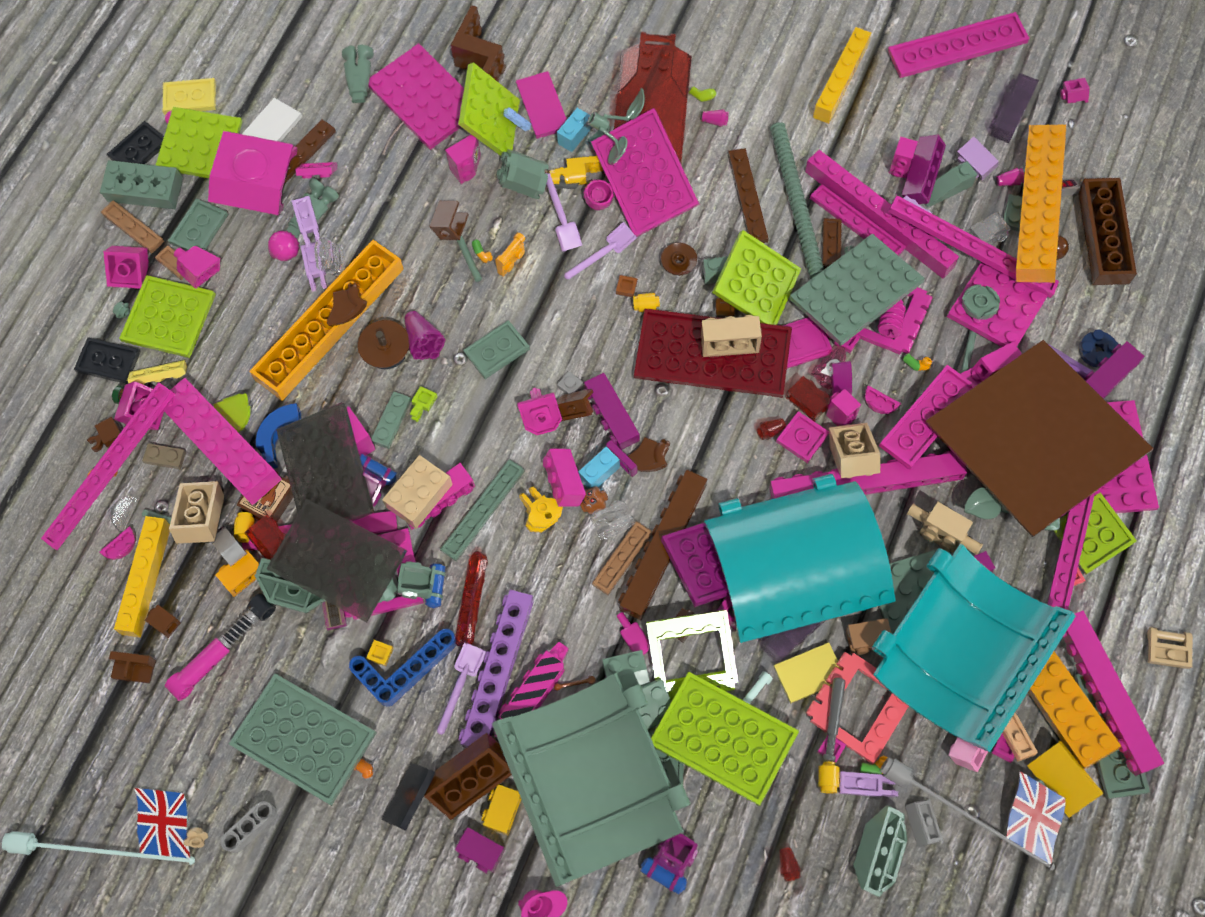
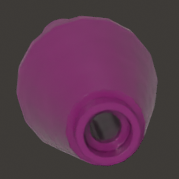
M408 312L405 315V328L408 333L409 350L415 360L436 359L439 357V352L445 344L443 334L418 312Z

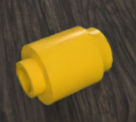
M643 293L633 296L634 311L644 312L645 309L657 310V307H660L659 296H656L655 293Z
M241 512L235 518L234 538L238 542L246 543L254 538L255 519L251 513Z
M823 762V765L818 766V787H820L821 793H837V788H839V767L835 766V762Z

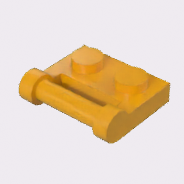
M519 232L514 235V240L506 250L495 259L497 273L503 277L513 269L517 259H521L524 255L523 242L525 237Z

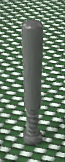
M834 678L832 683L827 728L826 754L823 755V760L826 761L836 760L834 748L845 691V680L843 678Z

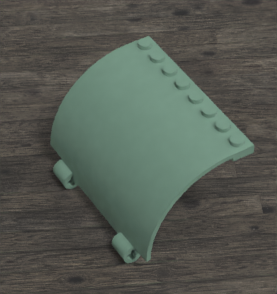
M617 673L559 701L492 723L556 887L682 833L683 829L675 811L691 805L683 784L671 787L639 709L647 706L648 702L641 686L636 685L624 691Z

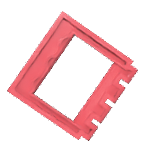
M843 652L837 662V666L842 668V670L834 667L826 680L827 683L832 685L834 678H843L846 689L858 670L884 687L873 675L877 668L855 653L849 655ZM823 684L815 697L821 704L813 701L806 714L811 717V723L827 733L829 721L827 718L830 711L832 686ZM891 694L863 742H860L840 727L836 738L845 743L846 747L862 758L874 764L909 706L894 694Z

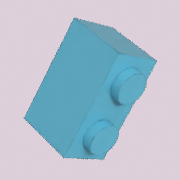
M576 108L557 131L558 145L573 152L592 129L587 124L590 115Z
M605 447L578 471L582 483L588 489L593 486L599 487L620 468V459Z

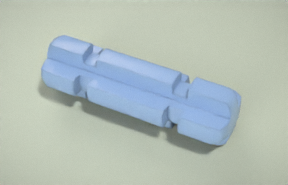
M510 107L504 109V117L524 131L531 129V122Z

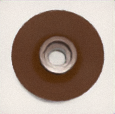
M673 243L663 250L661 263L663 268L670 274L677 276L686 275L696 267L697 254L688 244Z

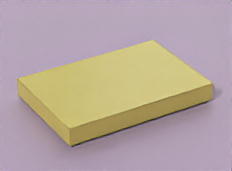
M215 79L164 82V115L171 111L173 107L197 111L216 110Z
M830 643L773 666L790 704L818 693L823 684L831 687L832 685L827 683L826 680L833 668L837 667L842 670V668L837 666L838 660Z

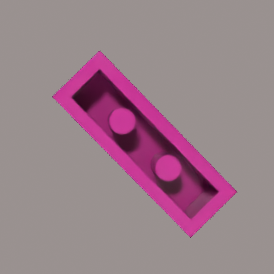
M549 449L543 458V466L546 468L548 482L551 484L553 497L556 499L558 507L580 506L586 493L571 449Z

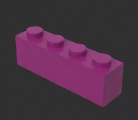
M939 134L919 137L909 173L906 177L905 186L902 190L903 198L908 196L917 201L919 205L929 204L946 144Z
M1128 341L1123 345L1118 344L1112 351L1113 355L1109 359L1105 357L1098 365L1100 368L1096 372L1092 370L1085 377L1086 382L1103 399L1145 357Z
M605 373L585 381L584 390L592 389L594 392L588 400L590 399L593 404L591 407L595 415H599L602 419L600 423L604 431L608 430L611 435L609 439L621 450L639 442L640 434Z

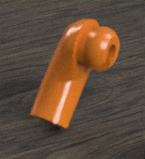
M360 759L354 770L362 773V777L365 779L372 777V765L366 760Z

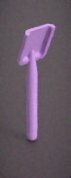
M546 173L548 174L546 185L562 224L555 229L561 250L563 252L582 246L576 223H567L551 175Z
M623 222L607 236L606 241L609 245L564 274L565 279L572 278L612 249L616 253H621L637 237Z
M464 643L454 666L461 674L457 679L438 726V734L442 735L445 733L465 684L467 674L473 677L477 675L486 655L485 650Z

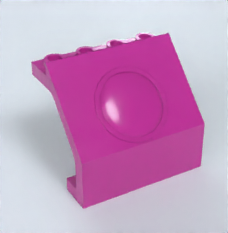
M223 131L209 176L208 202L279 215L283 211L284 206L281 203L283 184L290 160L297 155V147H293V144Z

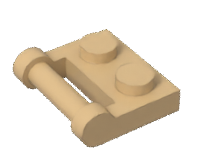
M1149 627L1147 632L1148 663L1185 669L1192 668V633L1184 632L1180 634ZM1157 638L1179 641L1183 643V646L1159 643Z

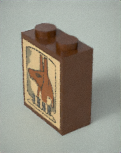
M281 477L282 480L254 505L243 495L236 505L242 512L251 513L253 518L270 527H274L297 493L298 488L294 484L295 481L290 477Z

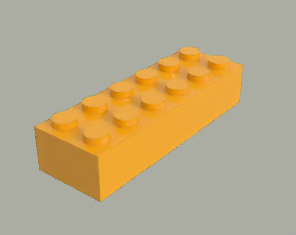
M1054 651L1031 686L1028 694L1059 739L1085 770L1117 751L1121 745Z

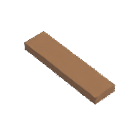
M114 200L101 211L105 218L143 248H147V251L151 254L164 243V240Z
M636 521L592 582V585L606 595H609L648 541L652 531Z

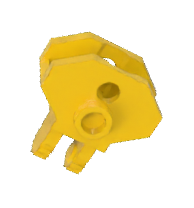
M533 486L529 488L531 496L535 499L533 503L524 493L520 494L519 497L527 508L526 528L530 532L542 533L558 521L563 507H558L555 498H546L545 495L541 496Z

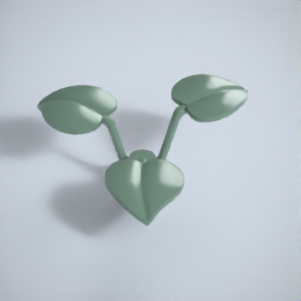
M641 87L637 97L630 105L626 117L607 115L605 113L602 116L593 112L588 119L587 124L598 130L593 136L588 138L592 148L591 142L605 134L615 142L608 157V162L611 165H614L624 154L627 148V138L622 136L618 141L609 133L610 125L607 118L626 121L634 120L640 114L645 102L644 90Z
M986 487L974 491L968 498L964 508V513L986 520L994 519L1000 511L1009 513ZM1060 518L1044 530H1058L1060 528Z

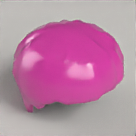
M592 180L584 189L586 204L594 210H604L613 202L614 191L605 180Z
M287 230L277 231L272 234L268 241V252L272 258L288 261L297 256L299 242L295 235Z

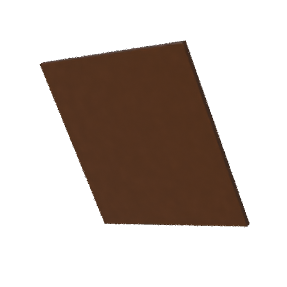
M1044 340L925 421L1032 537L1154 449Z

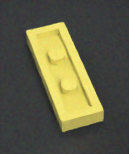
M185 360L136 370L129 373L127 380L128 383L136 381L145 385L147 382H161L170 377L179 378L186 374L187 365Z

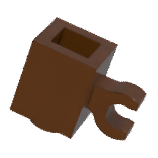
M111 416L95 425L98 435L88 438L87 441L90 444L97 442L91 448L94 452L100 451L103 444L109 449L122 430Z

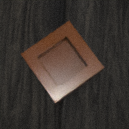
M620 275L616 294L633 297L638 278Z

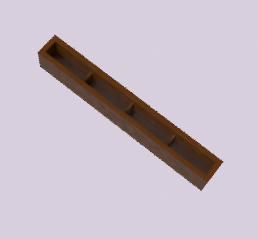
M686 470L684 475L679 476L676 483L678 488L676 492H671L668 499L670 504L668 508L664 507L660 515L662 520L659 525H655L652 531V535H654L652 541H647L643 550L645 555L643 559H638L635 566L637 571L634 576L631 575L626 585L628 589L626 593L622 592L618 600L620 611L642 620L671 560L661 538L664 535L686 529L707 486V478L689 470Z

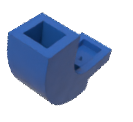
M297 403L274 410L264 419L258 429L256 447L262 453V458L273 469L278 468L276 443L279 437L289 430L303 427L301 410Z

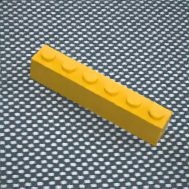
M855 27L815 105L813 118L828 124L830 123L869 46L871 32Z
M145 516L114 630L121 635L138 638L142 636L145 619L170 534V524L163 518Z

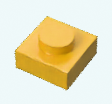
M374 640L366 659L386 667L394 648Z

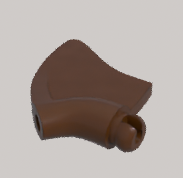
M353 282L354 285L349 283L347 290L333 293L334 303L327 320L328 326H337L349 322L360 315L366 308L367 301L360 297L357 283Z
M644 437L638 449L628 455V457L637 465V471H659L668 465L665 456L669 450L670 442L661 439L659 443Z

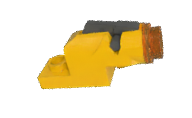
M598 156L566 159L567 168L561 167L547 170L545 173L551 175L555 189H576L578 185L586 184V173L603 171V167Z

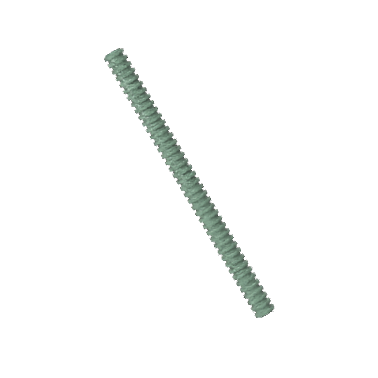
M777 122L771 125L770 131L796 229L798 230L797 233L805 263L807 264L806 267L808 274H810L809 278L813 279L824 270L823 262L821 261L814 229L809 217L810 214L804 198L797 166L795 165L787 129L783 122Z

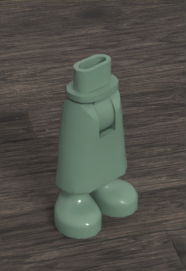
M358 45L357 51L354 46H347L342 50V57L346 60L344 63L346 82L353 103H363L367 96L371 72L370 59L374 56V50L366 45ZM357 52H358V59H359V60H358V65L356 64V61H355L356 58H357Z
M311 178L309 181V186L312 190L311 194L305 193L303 197H310L315 217L318 221L328 210L327 205L336 201L339 195L331 187L326 186L324 188L321 182ZM294 211L286 230L298 238L301 232Z

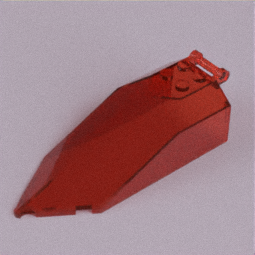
M641 32L640 43L622 51L615 116H627V111L637 97L641 87L644 90L645 102L638 116L655 108L682 165L692 56L675 46L676 34H671L670 36ZM646 41L665 42V43H670V45L645 44V43H646ZM615 119L614 129L631 121V119L628 121Z

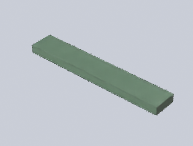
M509 459L444 543L440 551L457 562L524 474L525 469Z

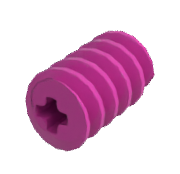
M902 300L880 316L878 331L887 338H897L901 334L904 313L906 311Z

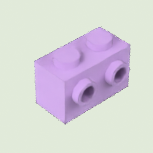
M975 137L971 138L957 151L959 163L962 164L968 161L977 173L976 179L979 178L981 181L998 167L999 161Z

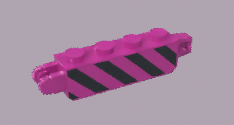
M558 642L549 652L546 650L544 654H540L534 662L536 665L533 670L526 672L522 679L524 681L520 688L516 687L511 694L512 699L508 705L505 703L499 711L500 720L533 711L542 705L554 688V684L559 681L565 672L563 661L569 648Z

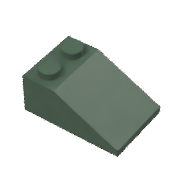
M642 650L602 659L606 678L617 673L624 691L636 685L644 686L650 683Z

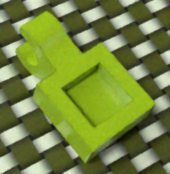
M420 386L411 401L412 405H414L410 412L412 420L418 422L423 410L430 411L438 397L437 393Z

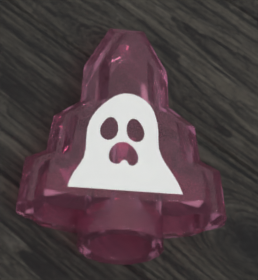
M837 346L831 351L829 358L823 359L820 365H815L811 372V375L820 381L819 384L823 388L832 389L831 365L845 362V348Z

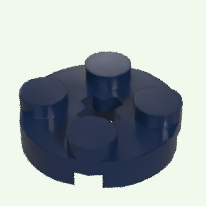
M1097 329L1086 334L1079 344L1080 356L1086 364L1098 367L1105 357L1109 359L1113 355L1112 351L1119 343L1110 334ZM1095 346L1101 347L1102 350H1103V352H1102V351L1096 352V351H1095V350H1096V347H1095Z

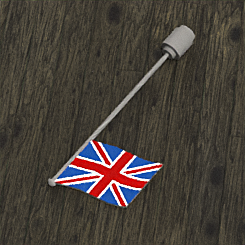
M888 757L883 763L880 772L890 781L900 787L908 786L912 783L1048 867V870L1051 871L1055 868L1052 862L1054 844L1065 810V798L1019 771L1018 789L1009 812L1006 836L913 780L912 769L897 759Z

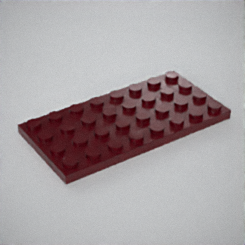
M653 309L644 310L634 370L635 379L783 398L792 327L760 323L762 337L759 353L703 357L701 342L702 320L724 318Z

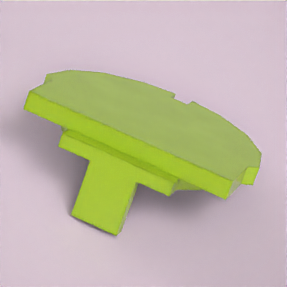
M237 394L213 404L214 408L238 433L248 424L250 405L247 394Z

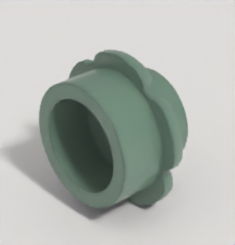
M122 301L118 302L113 309V314L119 319L122 317L126 318L130 313L129 304Z

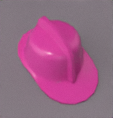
M531 890L524 895L522 900L518 901V906L521 909V917H560L566 910L568 902L565 894L558 890L547 892Z

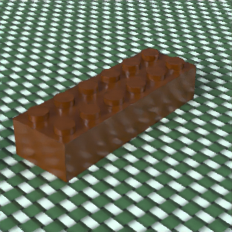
M1086 178L1080 185L1081 189L1078 195L1092 284H1130L1137 272L1121 178Z

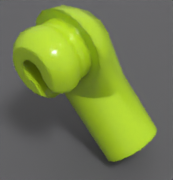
M693 86L689 94L699 101L705 102L712 100L716 96V91L713 88L700 91Z

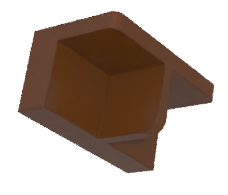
M588 389L562 395L557 400L562 417L561 421L590 416L593 410L588 398L594 393L593 390Z
M110 652L109 659L114 662L111 673L112 679L151 683L156 663L155 659L147 655Z

